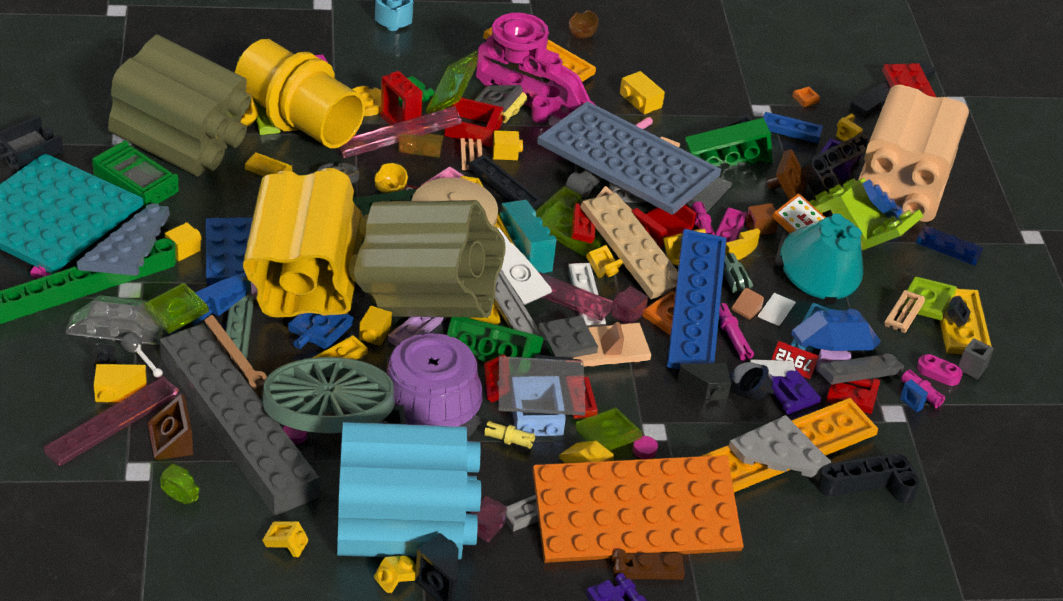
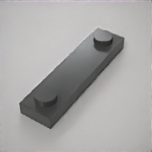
M884 354L822 363L818 372L831 384L902 374L904 366L894 355Z

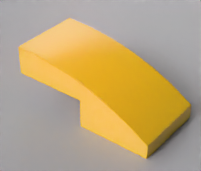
M757 228L741 232L738 240L727 242L725 247L726 256L728 253H734L737 260H740L749 255L757 247L760 230Z

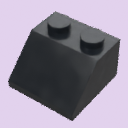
M441 533L417 549L415 583L436 601H455L459 548H457L452 540H448Z

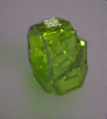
M171 464L162 473L160 479L161 488L169 497L184 504H189L199 499L198 492L200 487L195 483L193 476L189 474L187 469Z

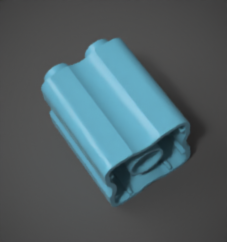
M343 422L337 556H407L409 558H417V549L441 533L448 540H452L456 544L457 548H459L458 559H462L463 545H476L477 514H466V511L480 512L481 480H477V476L467 475V472H479L480 442L467 441V427Z

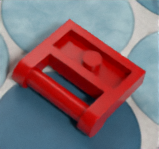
M863 379L848 382L869 388L870 390L845 383L831 384L826 402L836 404L851 398L863 412L872 414L880 384L879 379Z

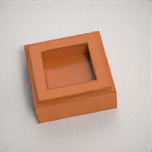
M810 87L793 92L792 97L803 107L820 102V96Z

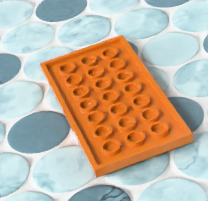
M727 455L533 465L532 471L544 563L612 559V552L617 549H622L626 553L698 554L742 551L744 547Z

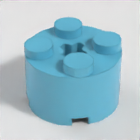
M375 0V21L387 27L390 31H396L400 27L411 24L413 21V0Z

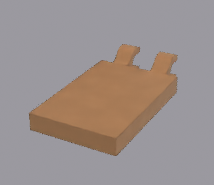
M211 315L204 320L211 335L260 400H262L259 391L264 388L267 378L266 374L262 371L253 370L247 359L214 316Z

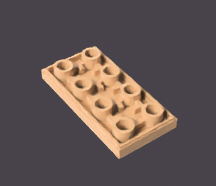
M640 323L621 324L624 335L621 355H604L601 338L613 326L610 325L588 327L598 345V351L595 354L574 357L572 359H580L581 367L647 361L650 360L651 353Z

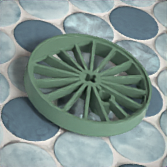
M338 357L309 358L291 362L273 371L265 380L262 404L264 410L271 418L285 426L308 432L341 433L343 422L378 423L385 419L394 408V387L391 378L384 371L371 364ZM325 377H331L329 383H327ZM340 407L350 412L351 414L344 415ZM325 412H326V413L335 412V414H336V416H324V415H325Z

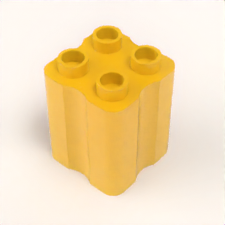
M325 168L309 175L300 176L291 171H280L277 174H269L262 178L243 261V269L248 280L256 286L258 291L256 299L262 312L271 317H295L304 313L341 315L350 311L355 282L350 277L349 263L351 257L358 254L362 245L360 223L363 215L353 202L354 189L347 174L334 168Z

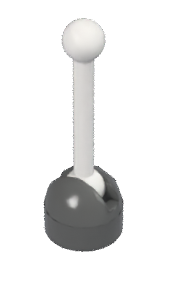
M134 332L127 334L122 339L121 346L127 352L138 353L152 369L154 377H161L163 374L162 370L156 368L142 352L141 338Z

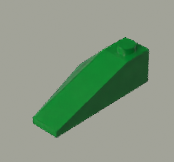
M452 317L447 333L449 337H454L466 344L472 353L484 363L504 354L509 361L510 377L524 378L534 366L535 354H540L544 339L531 333L464 317Z

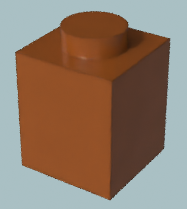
M772 203L748 207L745 223L749 230L758 228L760 235L772 234L777 232L779 224L772 218L776 211Z

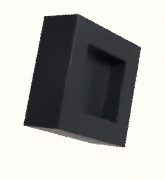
M960 295L952 297L946 310L949 318L954 321L957 327L964 326L971 313Z

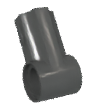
M585 169L580 174L577 172L572 173L566 182V188L586 198L592 192L593 187L604 178Z

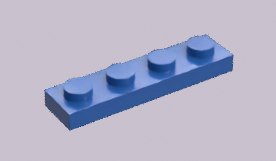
M870 179L862 183L870 201L887 218L892 216L898 218L904 212L900 205L897 206L893 198L890 199L886 191L883 192L879 184L875 185Z

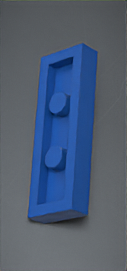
M765 112L763 118L771 133L774 132L806 140L807 142L819 143L823 129L822 125Z

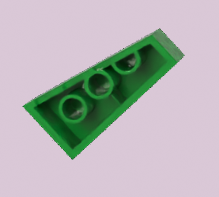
M764 118L685 137L687 152L714 166H719L721 163H727L729 166L737 165L738 162L757 164V161L773 163L771 133Z

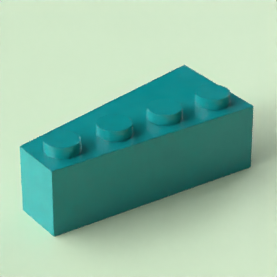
M527 200L502 203L499 217L516 248L528 259L539 274L552 272L556 237L554 235L549 236V228L543 227L542 219L536 217V211Z

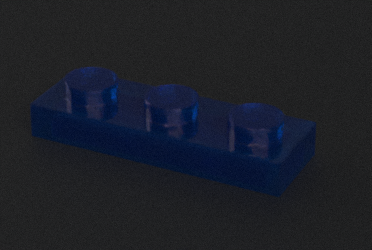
M926 225L923 226L916 240L917 244L976 266L984 249L974 243L967 242Z

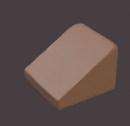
M745 288L731 310L750 320L762 309L764 297L749 288Z
M616 322L601 338L604 355H621L624 335L619 322Z

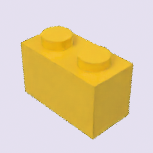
M641 71L623 77L620 94L643 114L660 109L663 106L665 91Z

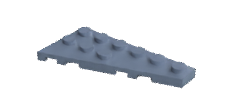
M156 203L147 205L144 210L134 215V218L124 223L120 229L111 233L107 239L100 242L97 247L87 252L83 258L77 261L78 269L81 271L138 276L139 267L144 264V257L149 255L156 242L155 236L160 234V227L164 226L170 215L168 206H159Z

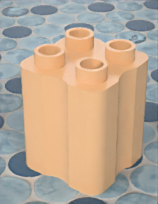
M905 85L893 86L889 90L868 143L864 157L865 164L859 179L865 178L866 181L870 179L875 185L879 184L883 192L886 191L890 199L893 198L897 206L900 205L904 212L907 210L913 212L920 209L924 217L919 221L928 222L933 220L947 184L968 118L969 109L966 104L947 97H931L922 93L919 89Z

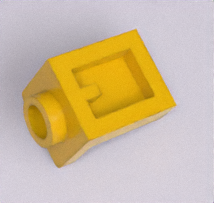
M850 114L839 120L836 136L841 140L846 141L863 132L861 127L853 123L855 115Z
M273 522L262 541L266 547H288L293 557H299L308 542V537L299 522Z

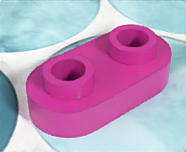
M931 354L922 355L918 360L917 370L922 375L949 386L959 384L962 370L957 365Z

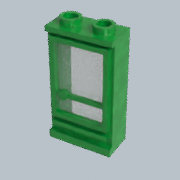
M126 140L92 159L94 176L142 197L144 204L141 206L142 209H145L149 204H159L179 192L178 175L176 173L172 174L134 149Z

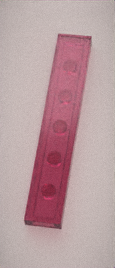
M454 106L353 136L346 144L340 146L339 149L343 158H347L458 125L462 121Z
M163 376L46 445L44 453L60 467L179 395V389Z

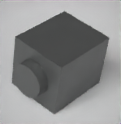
M973 338L965 348L958 367L967 375L979 379L988 366L994 348Z

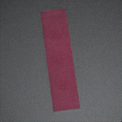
M538 272L552 289L550 294L543 296L546 299L600 321L614 307L613 301Z

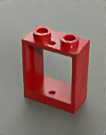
M399 71L383 76L380 117L403 137L419 132L421 128L423 91ZM399 97L403 100L402 107L399 106Z
M457 97L454 104H450L448 116L445 115L442 127L445 128V136L460 140L465 138V141L468 142L469 139H473V142L481 139V145L492 147L494 131H499L502 125L504 107ZM463 117L488 124L486 127L458 121V118Z

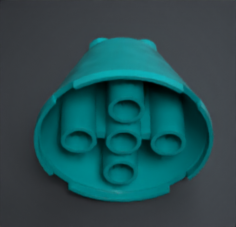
M837 213L793 231L785 239L780 251V257H782L784 263V272L794 285L814 297L821 299L836 297V299H841L849 296L858 288L863 278L862 231L851 221Z

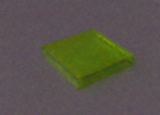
M185 283L144 303L145 310L168 333L209 312L208 305Z
M617 408L576 422V430L588 441L599 442L609 451L642 439V431Z

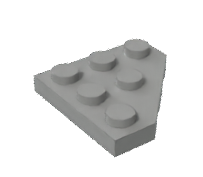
M786 415L729 442V448L743 463L753 465V462L767 464V468L787 472V469L802 472L801 475L812 477L819 474L823 466L831 463Z

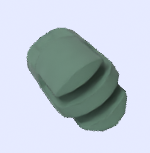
M728 253L727 256L725 254L723 275L732 292L736 293L737 289L739 292L743 291L745 285L749 289L752 288L753 283L744 266L738 262L734 253Z

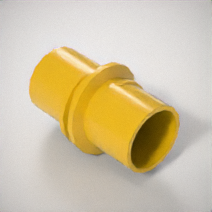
M261 39L251 44L239 59L235 73L247 79L246 92L251 94L255 102L266 108V114L270 122L283 131H297L300 129L329 148H339L346 144L361 126L365 115L363 96L336 80L332 66L312 53L298 52L293 54L270 39Z

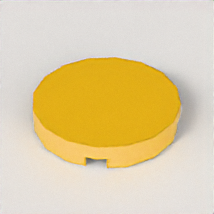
M360 86L352 89L363 96L365 101L364 116L380 113L381 90L378 88H374V90L369 89V86Z

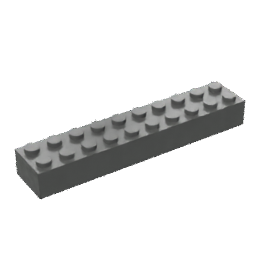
M199 324L160 339L162 362L274 517L319 498V476L279 423L266 413L260 398L204 324Z

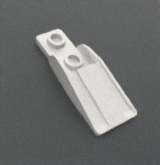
M498 228L506 244L501 270L521 302L528 304L552 292L551 287L513 243H510L501 229Z

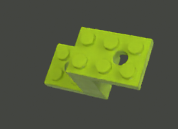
M853 178L844 183L843 187L839 184L830 189L829 193L825 190L815 196L817 200L809 202L820 213L831 210L833 214H841L845 219L862 231V250L901 236L924 217L920 209L913 212L907 210L900 214L898 218L895 216L887 218L870 201L862 184L866 182L865 178L857 181Z

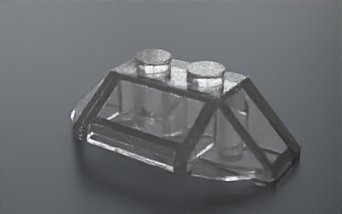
M99 295L71 315L66 328V334L122 341L127 334L134 332L141 338L142 343L159 345L164 325L145 300Z

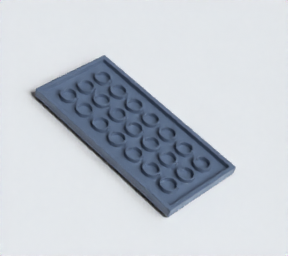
M588 101L538 137L537 144L672 215L718 178L721 173L720 168Z

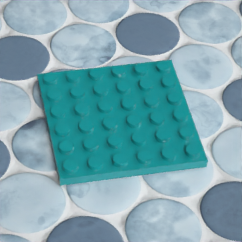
M48 154L41 155L0 184V249L38 268L41 266L45 268L46 272L54 274L143 206V198Z

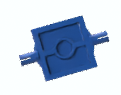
M299 314L289 323V331L300 336L294 341V346L301 349L307 342H312L327 350L353 325L354 317L348 314Z

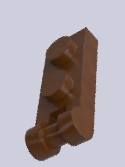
M622 549L612 552V562L615 564L613 567L615 578L618 574L623 573L627 579H684L685 570L682 553H626Z

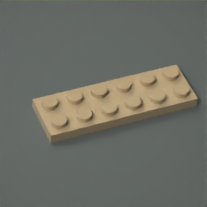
M617 193L582 202L581 209L617 256L622 259L623 264L650 299L666 295L670 291L676 292L677 269Z

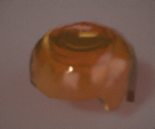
M586 10L583 14L576 12L569 20V30L577 38H589L596 33L599 18L590 10Z

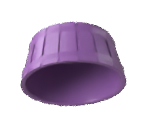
M420 334L402 341L392 352L386 374L393 382L394 407L404 405L407 425L460 426V424L468 422L479 411L482 403V385L477 372V362L470 348L462 343V341L444 334Z

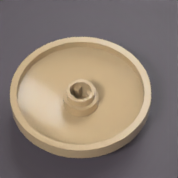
M461 178L435 179L423 184L413 195L412 201L477 200L486 211L490 224L495 226L497 221L498 206L495 198L484 187Z

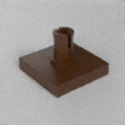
M792 149L786 150L781 158L776 176L769 177L767 185L770 190L782 187L789 200L798 193L803 197L808 183L802 174L801 166Z

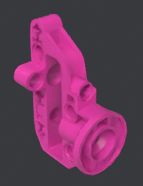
M526 13L505 14L494 21L492 35L479 46L477 78L486 87L487 85H521L523 93L528 98L524 105L532 107L531 119L537 123H544L551 116L563 119L587 101L594 104L590 101L580 77L562 65V59L558 53L547 50L549 31L544 21ZM491 59L504 64L509 62L520 63V70L538 77L548 78L550 81L548 83L542 82L491 62Z

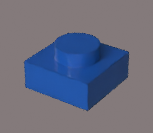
M910 379L905 382L900 399L915 412H919L924 407L928 392Z

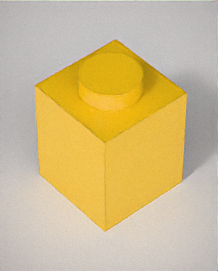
M494 131L493 160H518L519 152L523 151V140H519V131Z
M185 223L165 233V238L173 240L176 244V259L178 261L201 251V234L190 224Z
M370 306L360 322L359 339L381 346L391 330L392 312Z

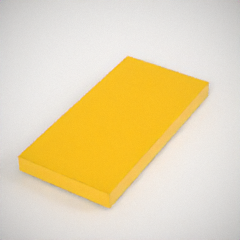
M957 289L955 296H961L971 313L966 324L961 327L956 326L954 321L949 318L947 311L942 320H940L947 353L963 354L973 338L991 346L978 290Z

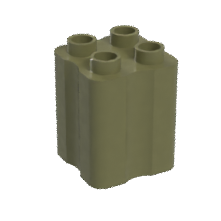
M157 34L143 46L136 56L129 58L116 71L112 80L111 96L113 104L109 115L108 131L198 177L207 168L212 171L216 170L224 157L225 149L229 145L234 148L238 147L244 139L247 126L241 123V117L247 111L251 102V94L246 92L247 79Z
M479 201L374 202L372 204L369 215H364L361 220L360 233L364 242L358 254L351 257L349 273L351 279L357 282L365 293H369L370 301L373 304H377L378 308L392 312V317L488 318L490 316L495 299L496 281L502 269L506 244L498 228L490 224L486 211Z

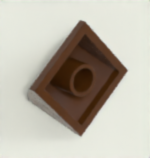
M180 394L147 422L153 455L157 460L193 455L192 429L185 396Z

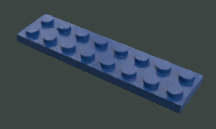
M688 229L683 230L667 367L680 370L681 364L715 362L726 237Z

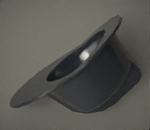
M746 362L737 366L729 374L731 380L730 392L746 396L755 401L764 398L767 394H774L772 389L773 380L769 374L768 367L765 365Z

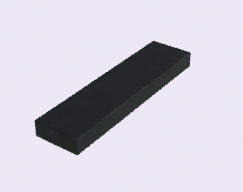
M485 154L469 163L468 168L509 201L527 200L535 211L543 206L544 201Z

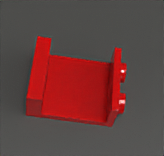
M686 205L673 215L659 207L647 214L638 208L631 211L659 248L665 246L664 238L682 234L684 229H694L696 212Z

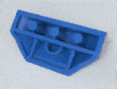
M855 309L817 311L794 328L791 333L800 346H812L817 349L830 351L873 350L880 344L878 336L860 312Z

